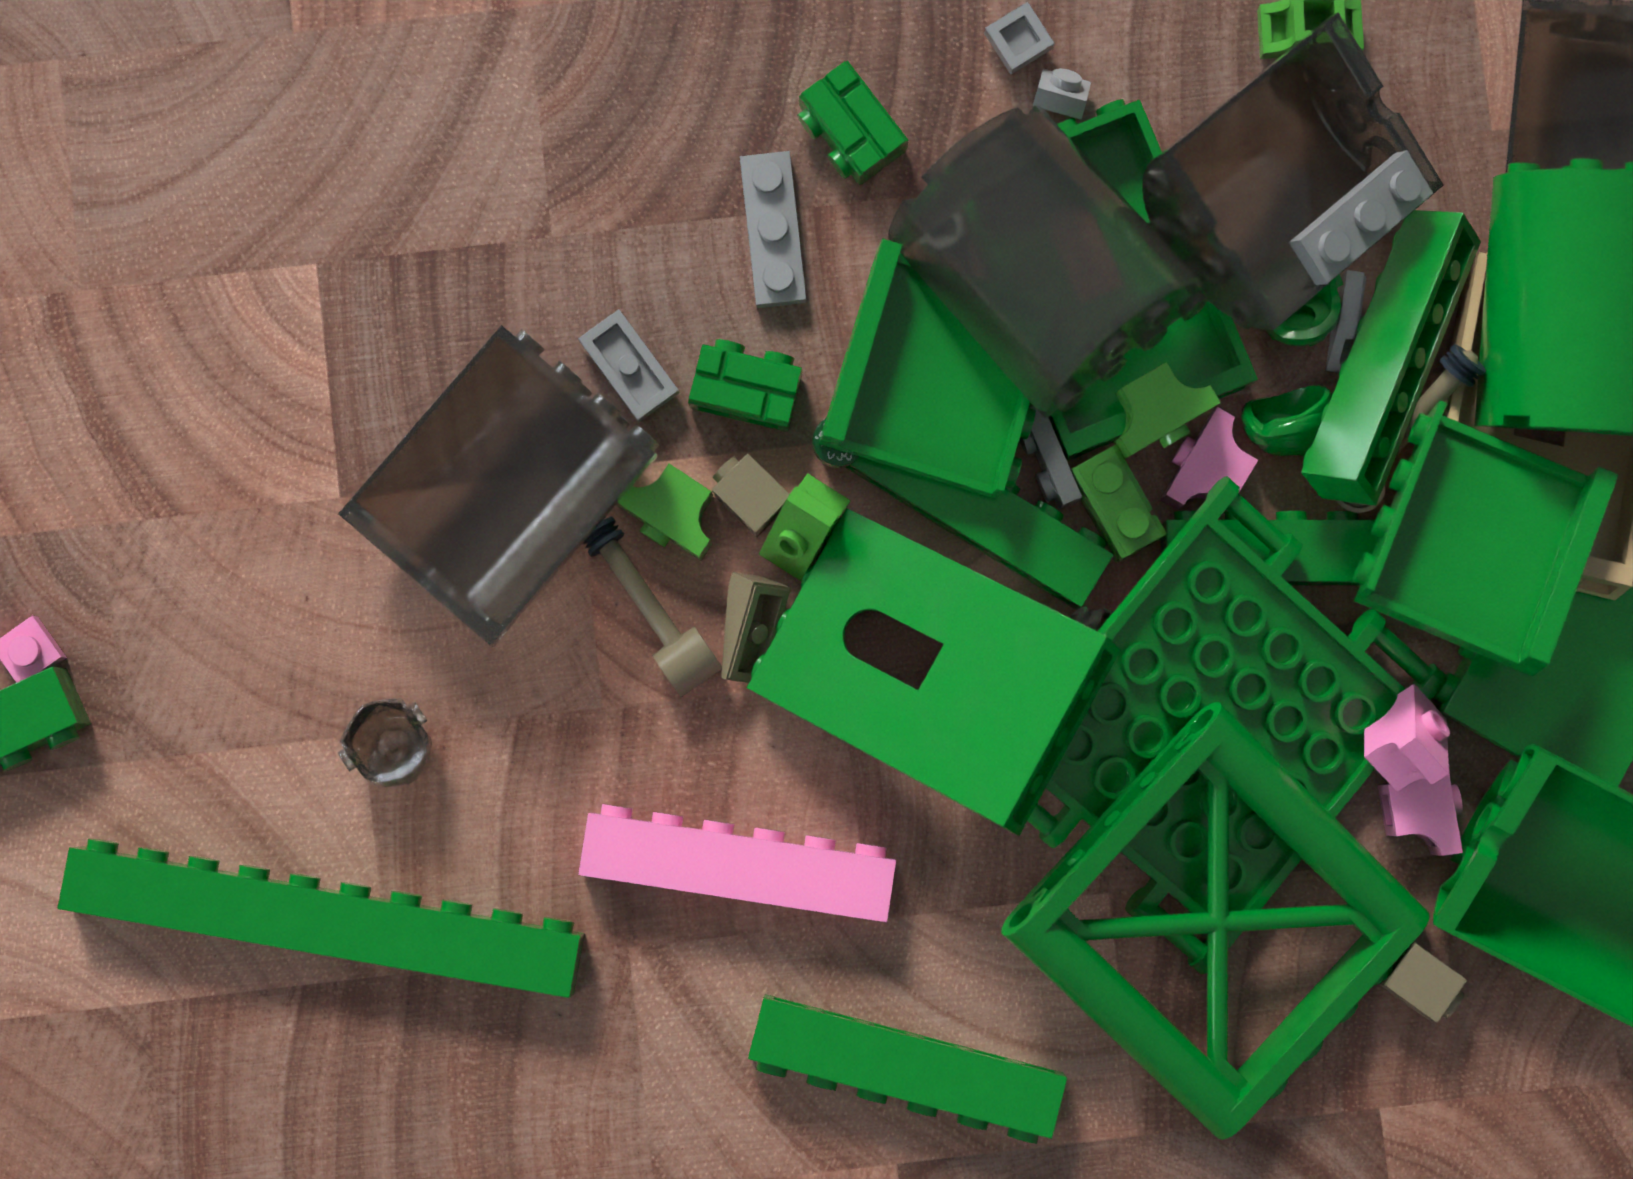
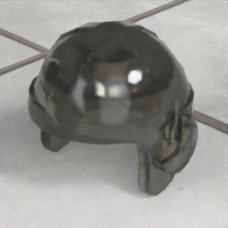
M386 699L364 704L356 711L341 736L340 743L343 749L338 754L349 772L357 768L364 779L371 785L378 787L410 785L419 779L418 777L427 765L431 753V737L422 725L427 722L426 716L416 702L408 705L402 699Z

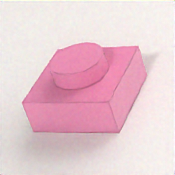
M36 616L29 617L0 638V660L16 683L47 668L55 667L67 658L39 617Z

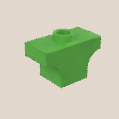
M1281 0L1260 4L1257 9L1260 59L1360 55L1364 50L1361 0Z
M1167 362L1115 393L1125 410L1126 426L1122 435L1114 443L1115 445L1117 444L1125 459L1158 439L1163 448L1191 433L1186 425L1187 422L1221 402L1211 385L1203 388L1185 386L1178 381Z
M670 463L661 476L648 486L633 487L624 483L613 500L618 507L644 523L639 530L642 534L664 548L671 541L702 561L712 546L711 540L703 533L701 527L702 515L714 497L712 491Z
M807 473L798 487L795 486L787 497L759 555L802 581L805 572L814 563L851 500Z

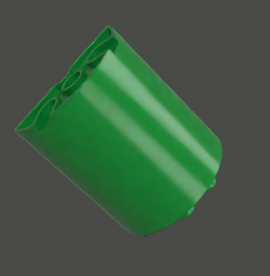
M1597 159L1570 160V166H1563L1562 169H1540L1539 164L1510 163L1508 164L1507 173L1493 177L1479 362L1484 366L1486 372L1483 375L1478 374L1474 426L1633 436V162H1626L1625 168L1616 170L1603 169V161Z
M1535 744L1524 747L1518 763L1510 760L1498 774L1460 837L1463 853L1452 854L1450 859L1459 864L1456 872L1440 885L1434 907L1433 925L1633 1027V794Z

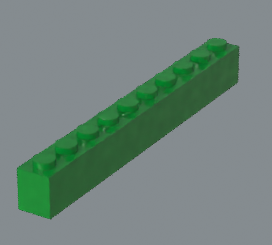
M88 838L86 847H69L57 907L60 910L570 998L575 992L585 933L573 931L574 922L544 917L542 926L522 922L524 913L493 908L491 917L471 913L473 904L453 900H442L441 908L421 905V895L400 891H391L390 899L370 896L372 887L348 882H341L339 890L321 888V878L303 874L290 873L289 882L269 878L270 869L257 866L239 865L238 873L218 870L219 860L205 857L189 856L187 864L168 861V851L138 847L137 855L119 853V843Z

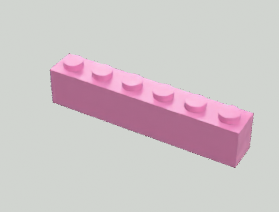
M602 804L601 814L588 813L578 875L887 922L896 860L885 858L887 851L885 847L856 843L855 853L835 850L836 840L805 835L804 845L784 842L785 832L754 828L753 837L733 834L734 824L704 820L702 829L682 826L683 816L653 812L651 822L631 819L633 809Z

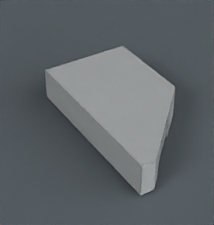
M1347 270L1341 276L1344 285L1337 288L1341 301V315L1338 324L1330 334L1325 371L1340 373L1342 363L1349 356L1351 341L1354 338L1356 339L1366 283L1364 272Z

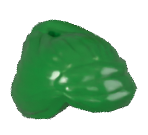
M1313 385L1295 389L1278 396L1252 399L1242 408L1241 420L1244 431L1252 443L1258 445L1265 453L1275 456H1305L1307 450L1312 447L1321 425L1323 409L1330 402L1333 394L1325 386Z

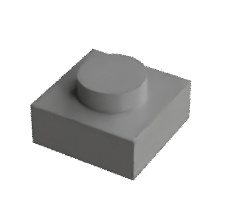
M1028 2L990 24L984 31L985 36L1010 75L1052 50L1055 44Z
M1043 68L1033 106L1082 119L1091 82L1083 80L1078 73L1068 69H1055L1051 71Z

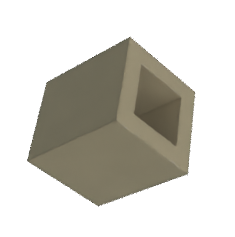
M748 453L740 461L733 456L713 476V479L718 483L712 489L713 495L756 537L777 518L787 497L790 495Z
M1412 943L1394 962L1390 975L1378 985L1424 1018L1438 1023L1442 1016L1449 1018L1459 1007L1464 998V993L1460 990L1467 980L1422 947Z

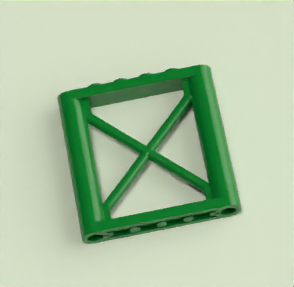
M1214 702L1205 706L1193 716L1016 906L1005 920L1001 933L1217 1139L1223 1140L1239 1132L1268 1100L1277 1097L1287 1086L1288 1078L1303 1061L1312 1059L1323 1046V1040L1337 1024L1345 1022L1355 1013L1358 1008V1002L1371 987L1380 984L1390 975L1394 962L1426 928L1430 914L1221 703ZM1197 770L1208 781L1207 912L1079 920L1068 909L1071 904ZM1229 787L1347 904L1229 911ZM1353 925L1362 934L1361 937L1244 1064L1236 1070L1228 1062V932ZM1207 933V1056L1087 941Z

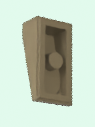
M732 572L727 596L721 678L730 681L750 682L755 662L762 654L767 652L776 635L777 623L784 613L791 587L767 577Z

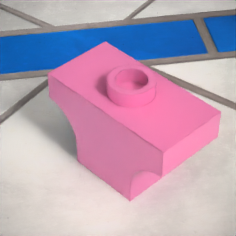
M1217 407L1210 414L1195 440L1189 436L1185 438L1172 460L1179 468L1160 501L1178 510L1188 500L1195 498L1206 499L1208 492L1215 483L1226 476L1236 483L1241 490L1258 460L1242 451L1235 443L1232 434V426L1235 419L1233 415Z
M1413 684L1397 695L1396 702L1381 719L1364 729V757L1397 792L1420 779H1427L1431 784H1434L1449 774L1447 737L1450 735V731L1447 726V719L1422 691Z
M1449 774L1434 784H1431L1427 779L1417 780L1398 792L1389 783L1377 785L1386 836L1414 834L1426 843L1431 855L1445 856L1463 853L1456 816L1462 814V798L1456 784L1451 785Z

